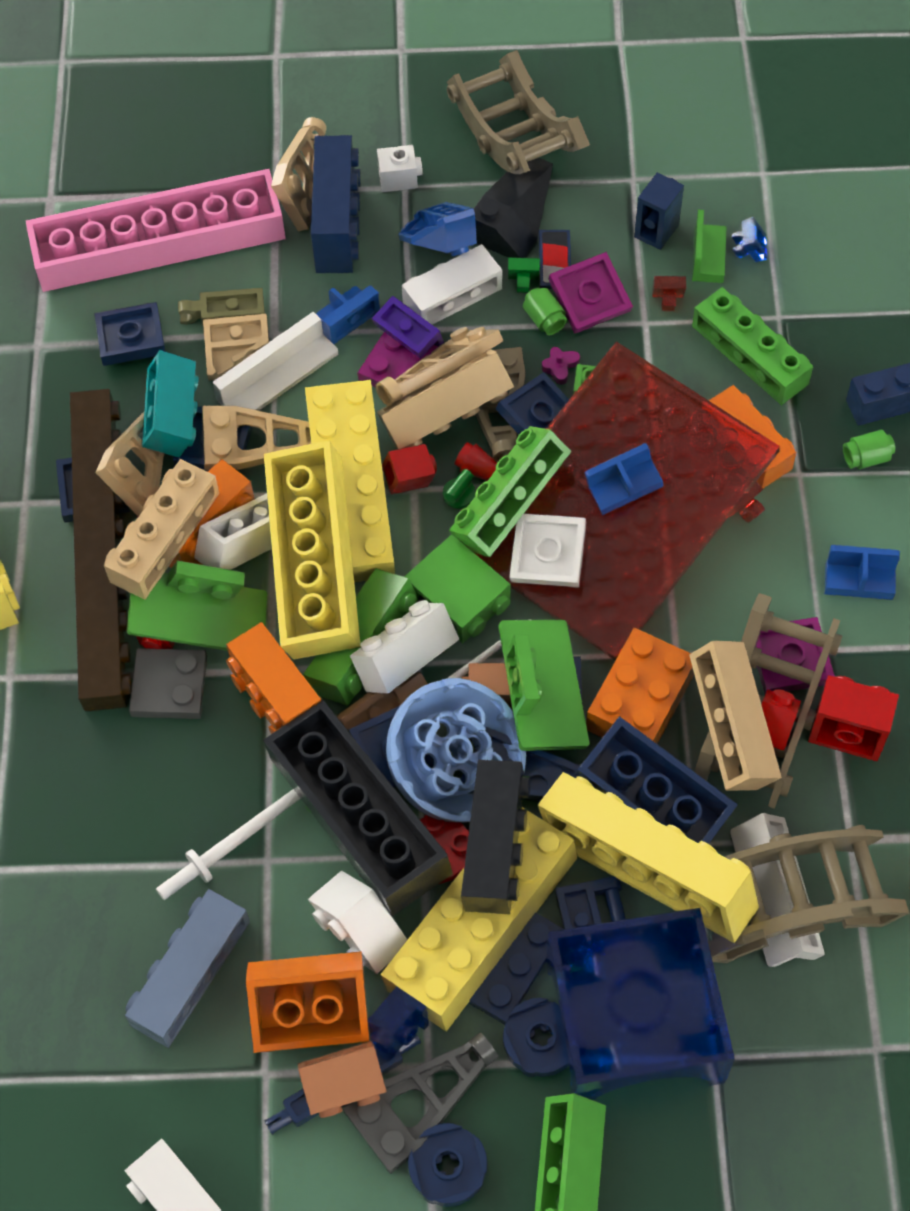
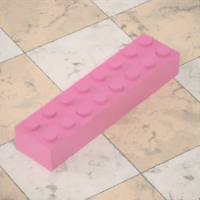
M260 170L26 220L34 266L42 291L46 292L285 240L283 217L277 195L271 187L272 177L270 170Z

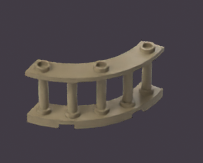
M518 50L510 52L499 60L501 65H499L497 70L463 83L459 73L453 75L447 81L448 97L452 103L457 104L466 123L476 137L482 153H487L500 167L510 173L522 174L530 171L527 162L555 150L562 149L568 152H575L590 145L578 116L575 118L565 116L558 118L556 117L555 109L544 97L537 98L531 90L534 88V82L528 74ZM502 80L509 82L514 92V98L480 112L477 110L469 96L470 93ZM517 109L520 111L524 110L530 118L496 133L486 123ZM533 130L536 132L540 131L543 134L521 144L518 141L507 142Z
M758 593L741 640L745 644L751 668L756 669L758 666L810 684L803 707L798 710L795 719L797 724L790 744L786 745L784 751L774 748L775 755L784 759L780 769L782 778L766 786L773 789L768 806L775 809L779 795L784 797L788 795L793 777L787 775L802 730L810 731L817 711L810 707L828 655L836 656L843 636L836 634L840 620L835 618L832 621L828 634L775 617L774 612L768 611L772 597ZM768 630H772L822 647L816 670L813 671L761 653L762 649L756 647L761 631L768 633ZM759 695L760 702L762 704L764 696ZM710 731L702 746L694 771L706 781L711 771L718 773L720 770Z
M857 825L846 830L824 831L794 837L789 833H784L772 837L769 843L725 856L729 860L732 858L738 859L749 867L759 909L750 920V925L745 927L735 943L717 933L713 934L712 941L699 947L702 961L729 963L751 952L768 947V938L789 933L790 938L794 939L820 933L825 930L823 924L842 922L844 929L857 927L881 928L909 914L905 899L889 898L888 894H883L868 846L884 838L883 832L881 830L866 829L864 825ZM836 851L854 852L867 890L868 899L855 900L853 895H849ZM820 852L835 900L832 901V904L814 907L812 903H808L794 856ZM779 860L794 907L791 909V913L771 918V915L766 914L752 867Z

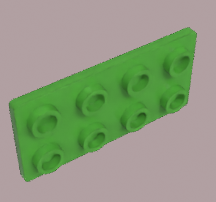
M177 560L169 573L162 575L145 600L130 593L127 633L134 636L228 651L227 643L260 622L265 625L267 592L265 590L243 587L244 572Z
M502 620L498 627L520 750L586 749L590 742L567 622L565 620Z

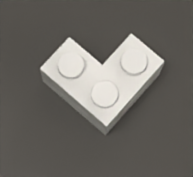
M340 871L308 899L316 910L312 913V916L320 927L325 931L330 929L340 941L345 940L350 947L346 951L347 953L362 951L363 967L366 966L376 974L391 962L408 940L375 891L343 871Z

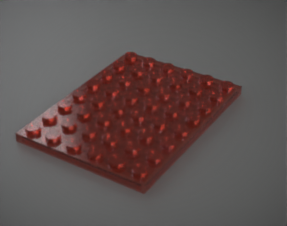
M615 342L546 428L550 429L572 452L524 513L586 518L587 524L579 587L511 582L509 577L516 524L491 557L475 553L508 581L512 589L556 620H565L569 629L615 661L633 628L639 630L643 628L780 452L779 445L618 342ZM647 443L651 459L663 480L664 487L602 515L588 489L585 471Z

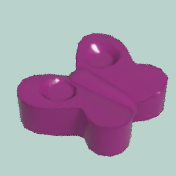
M553 347L550 350V358L542 361V371L546 374H551L557 384L564 385L568 380V368L577 367V364L580 363V354L575 351L563 352L560 348Z

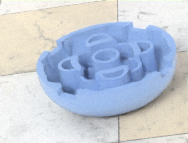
M447 678L429 683L408 696L400 705L391 721L386 743L388 767L395 785L404 798L420 812L434 819L456 823L470 822L474 794L468 793L473 791L475 787L478 759L503 761L500 755L493 752L491 737L485 731L486 727L509 737L512 745L503 743L509 759L522 762L523 770H525L526 751H522L519 748L514 714L508 704L488 687L461 678ZM439 723H443L447 728L445 737H440L436 734L440 728ZM469 739L472 740L475 749L477 745L479 746L478 751L476 753H473V747ZM426 754L434 759L433 768L428 767L425 763L424 756ZM456 770L462 771L466 776L464 784L460 778L453 777Z

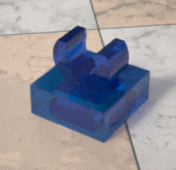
M754 217L742 220V231L735 232L732 235V239L739 246L733 247L732 251L738 258H743L750 254L755 262L767 259L766 233Z

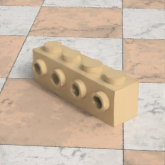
M489 349L470 362L402 397L401 400L393 405L377 411V414L397 449L418 446L423 442L421 438L432 432L434 435H438L451 427L450 422L459 417L467 419L480 411L479 406L488 401L496 403L508 396L507 391L513 388L514 385L497 352Z
M182 459L178 461L173 469H169L165 473L162 485L155 495L148 497L142 513L136 521H132L127 526L124 538L117 548L111 549L107 554L104 568L110 583L144 600L148 597L220 494L215 475Z
M711 641L689 654L725 790H759L781 779V773L744 642Z

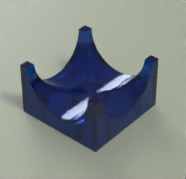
M700 908L548 932L546 964L548 974L552 975L563 1021L570 1067L571 1094L575 1093L595 1100L603 1094L625 1086L674 1077L702 1078L708 1080L710 1086L726 1082L735 1057Z

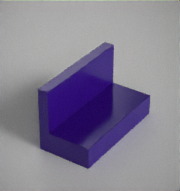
M394 296L372 317V321L377 327L420 359L433 345L439 347L444 343L439 329Z

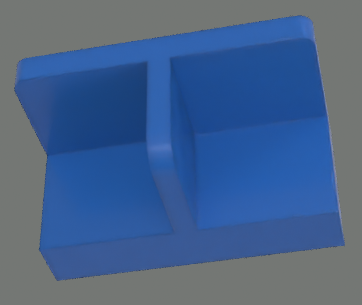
M371 285L362 291L357 286H354L342 295L335 288H332L328 291L330 304L318 311L316 315L321 319L323 335L335 344L372 318L380 310L379 292Z
M647 443L585 471L588 489L602 515L664 487L663 480L651 459Z
M831 545L825 563L824 594L893 600L896 593V567L900 559V551Z

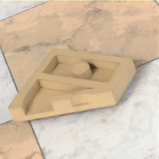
M267 314L203 320L208 380H214L225 374L269 343Z

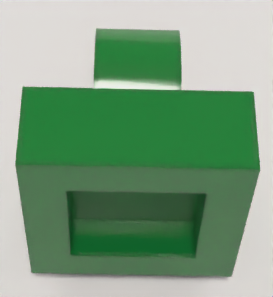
M508 258V279H517V293H528L530 291V280H539L540 258Z

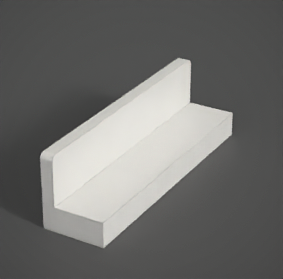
M312 312L213 381L216 400L222 406H239L260 411L338 355V348L323 335L321 319Z
M761 813L730 831L735 852L769 843L772 837L789 833L784 817ZM794 856L808 903H810L796 856ZM776 860L752 867L766 914L774 918L791 913V909L794 906L780 861ZM789 933L768 938L769 946L763 948L769 967L779 966L794 958L815 960L825 955L819 933L794 939L790 938Z

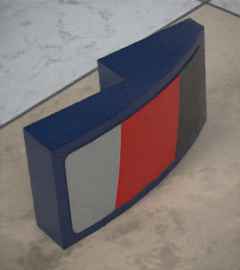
M539 230L540 289H553L548 280L549 275L571 266L570 230Z

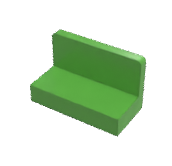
M698 209L694 235L692 281L723 283L725 276L727 226L703 224L704 210Z

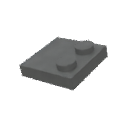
M137 649L129 709L131 717L201 719L207 666L206 650Z

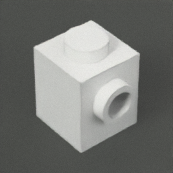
M413 145L377 149L382 192L418 188L417 176L423 175L421 157H415Z

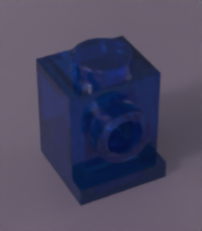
M396 986L368 1019L371 1041L380 1051L384 1053H389L390 1051L396 1054L403 1044L407 1046L413 1041L419 1027L425 1030L429 1026L427 1006Z

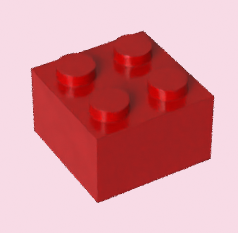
M828 675L816 709L817 712L808 742L878 762L890 734L899 694L892 693L882 686L870 687L856 683L846 676L834 677Z

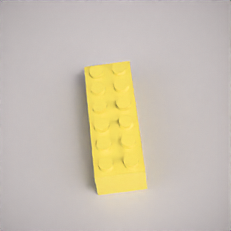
M371 380L305 387L311 444L330 440L341 456L354 582L367 581L375 568L395 574Z
M330 440L264 454L280 646L293 660L361 647L341 456Z
M563 772L538 804L541 816L545 822L575 840L578 857L733 943L736 942L759 909L752 874L746 864L735 858L729 860L721 856L706 842L700 841L697 843L687 838L676 826L670 824L665 826L655 821L651 814L641 808L634 810L625 805L618 796L611 792L606 794L600 792L583 777L577 776L574 778Z
M528 810L526 831L519 832L518 843L523 844L522 866H515L514 878H519L518 901L511 902L510 914L465 912L461 899L463 868L380 974L387 992L446 1032L535 912L537 913L577 860L575 840Z

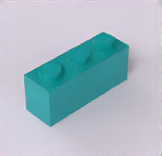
M159 350L148 366L143 448L180 457L187 446L191 447L196 437L193 419L198 406L197 402L194 401V393L199 382V377L195 375L196 361Z

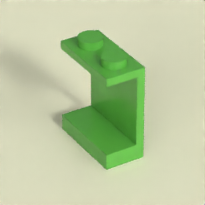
M452 534L404 576L409 578L418 598L422 596L429 603H444L452 623L457 626L459 641L462 644L471 636H478L484 630L487 621L495 614H502L511 602V584Z

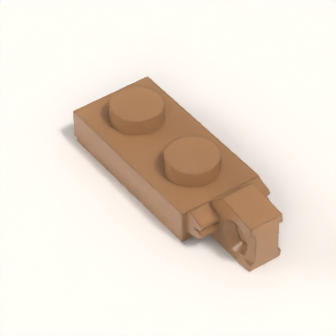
M416 672L388 694L368 692L336 717L349 730L400 706L413 692L427 685V682L421 672Z

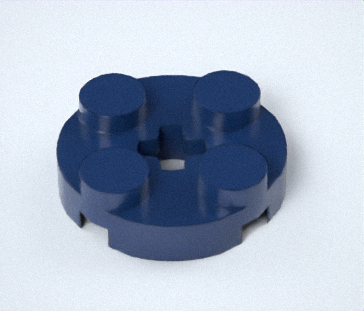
M546 998L526 1000L512 1010L509 1019L505 1023L503 1032L505 1053L511 1063L528 1077H548L558 1074L566 1069L577 1055L580 1035L578 1023L572 1012L562 1004L558 1005L555 1002L548 1001ZM540 1028L543 1033H551L552 1037L547 1039L548 1045L541 1046L539 1043L534 1044L531 1041L535 1037V1029Z
M444 1123L428 1128L420 1135L419 1139L428 1138L415 1152L411 1149L408 1159L409 1174L414 1188L430 1204L451 1207L469 1201L482 1189L487 1173V1156L483 1144L474 1134L472 1135L469 1131L462 1129L461 1126L456 1124ZM449 1155L452 1161L458 1160L459 1166L454 1168V1173L451 1175H446L445 1171H438L436 1165L442 1163V1156Z

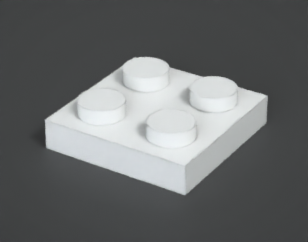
M523 514L516 523L510 581L515 583L579 587L587 524L586 518Z

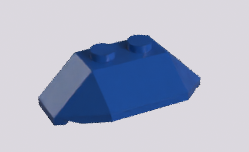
M444 202L419 210L414 214V220L408 222L399 232V239L413 245L441 251L445 254L451 253V256L466 253L469 251L468 246L477 243L474 209Z

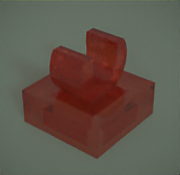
M654 276L652 297L662 298V311H675L676 298H683L686 291V276Z
M754 479L720 509L728 518L739 511L741 517L747 523H750L765 511L763 505L754 499L763 489Z

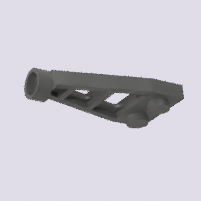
M479 1032L466 1044L384 1080L387 1092L379 1094V1101L365 1106H358L356 1101L343 1108V1111L387 1171L392 1174L408 1161L411 1149L415 1152L428 1138L419 1139L420 1135L428 1128L444 1122L485 1067L498 1058V1054L488 1039ZM472 1051L479 1059L478 1062H473L470 1059L469 1055ZM445 1067H450L458 1075L459 1081L445 1097L438 1098L426 1083L427 1078ZM409 1090H418L429 1101V1108L417 1125L407 1127L392 1110L391 1102L400 1094Z

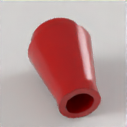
M469 442L463 446L454 465L460 468V472L466 469L474 477L486 481L495 472L497 464L477 443L472 445Z

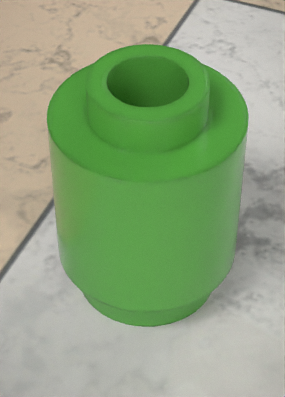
M534 288L526 294L523 309L541 332L553 335L566 325V312L548 288Z
M882 429L852 437L849 442L843 444L844 458L850 469L857 467L861 470L889 462L892 459V454L895 453V443L890 434L886 435Z

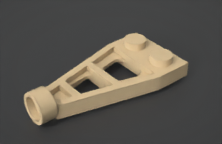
M315 117L307 118L304 121L302 128L298 131L277 164L271 184L272 189L297 231L307 230L310 227L312 219L315 136H325L327 129L326 124L321 119ZM295 169L298 175L294 174L292 170Z
M467 327L454 331L450 334V340L440 345L431 354L424 357L395 380L391 377H386L376 384V392L384 404L391 406L401 400L402 397L477 358L504 341L499 329L485 330L484 327H479L474 330H468Z
M239 406L202 407L204 470H210L221 459L237 470L264 464V454L311 444L308 421ZM247 425L263 430L266 443L256 449H240L237 445V428ZM275 429L293 430L298 434V443L291 446L277 447L274 445L273 431Z
M144 412L105 451L95 472L138 517L142 513L148 497L155 495L159 489L164 453L142 447V439L138 435L143 431ZM130 449L145 463L144 476L125 457Z

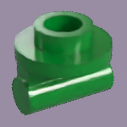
M463 469L457 478L451 479L445 484L443 499L450 507L456 509L466 508L474 499L476 489L471 482L474 476L470 471Z

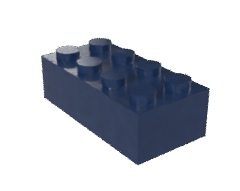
M352 135L315 136L311 239L316 273H353V260H359V241H357V235H360L359 217L354 216H358V211H360V192L355 191H358V187H361L360 169H355V167H359V149L353 148Z
M620 716L574 775V778L577 776L585 778L595 789L604 794L607 792L615 794L625 805L634 810L641 808L653 816L655 821L665 826L669 824L676 826L687 838L697 843L703 841L709 844L738 805Z

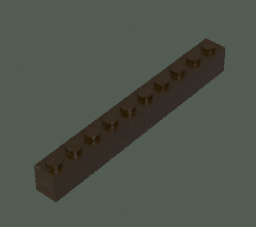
M110 389L70 392L78 699L85 712L126 708V695H131L132 693L130 674H125V663H130L131 661L129 642H124V631H127L128 611L123 610V600L128 599V591L110 583L104 568L107 554L111 549L117 548L120 538H124L125 522L124 518H119V508H124L125 502L95 473L105 451L121 435L120 429L116 430V421L121 420L120 403L113 400Z

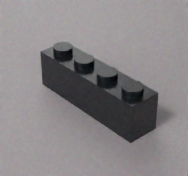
M478 759L461 891L465 912L510 914L511 902L518 901L519 878H514L515 866H522L523 844L518 843L519 832H525L527 824V810L522 809L523 798H529L530 776L524 775L522 762Z

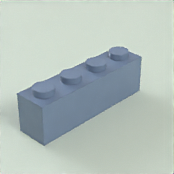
M210 889L207 890L203 898L198 897L194 901L188 913L189 919L182 929L178 928L174 931L168 942V951L162 960L157 959L152 964L147 974L148 981L140 992L136 991L131 996L126 1005L127 1013L125 1017L130 1026L167 1048L174 1041L250 923L246 909Z

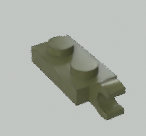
M263 288L201 292L200 300L178 301L180 323L185 325L192 324L201 318L203 326L204 319L265 314Z

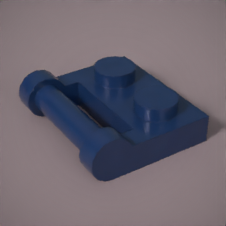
M616 877L555 888L556 900L572 963L612 954H628L637 949L635 937L630 936L619 893L622 890L620 880ZM597 895H604L606 898L616 938L606 940L595 897Z

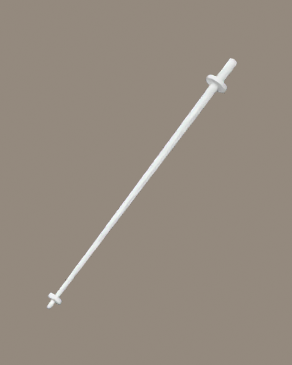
M501 640L469 663H482L502 648ZM469 663L448 678H462V676H465L469 673ZM292 789L201 856H198L194 850L190 849L185 853L190 864L157 887L158 894L163 900H166L198 875L204 882H209L213 879L208 870L210 866L301 798Z

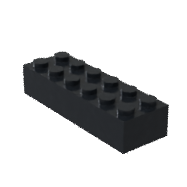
M323 700L263 739L271 761L367 886L375 891L392 917L453 874L447 853Z

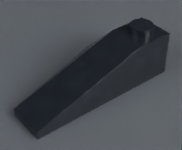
M536 158L527 162L530 171L522 174H513L507 171L482 196L474 208L476 244H482L485 248L508 258L528 257L538 240L544 204L553 170V163L544 159Z

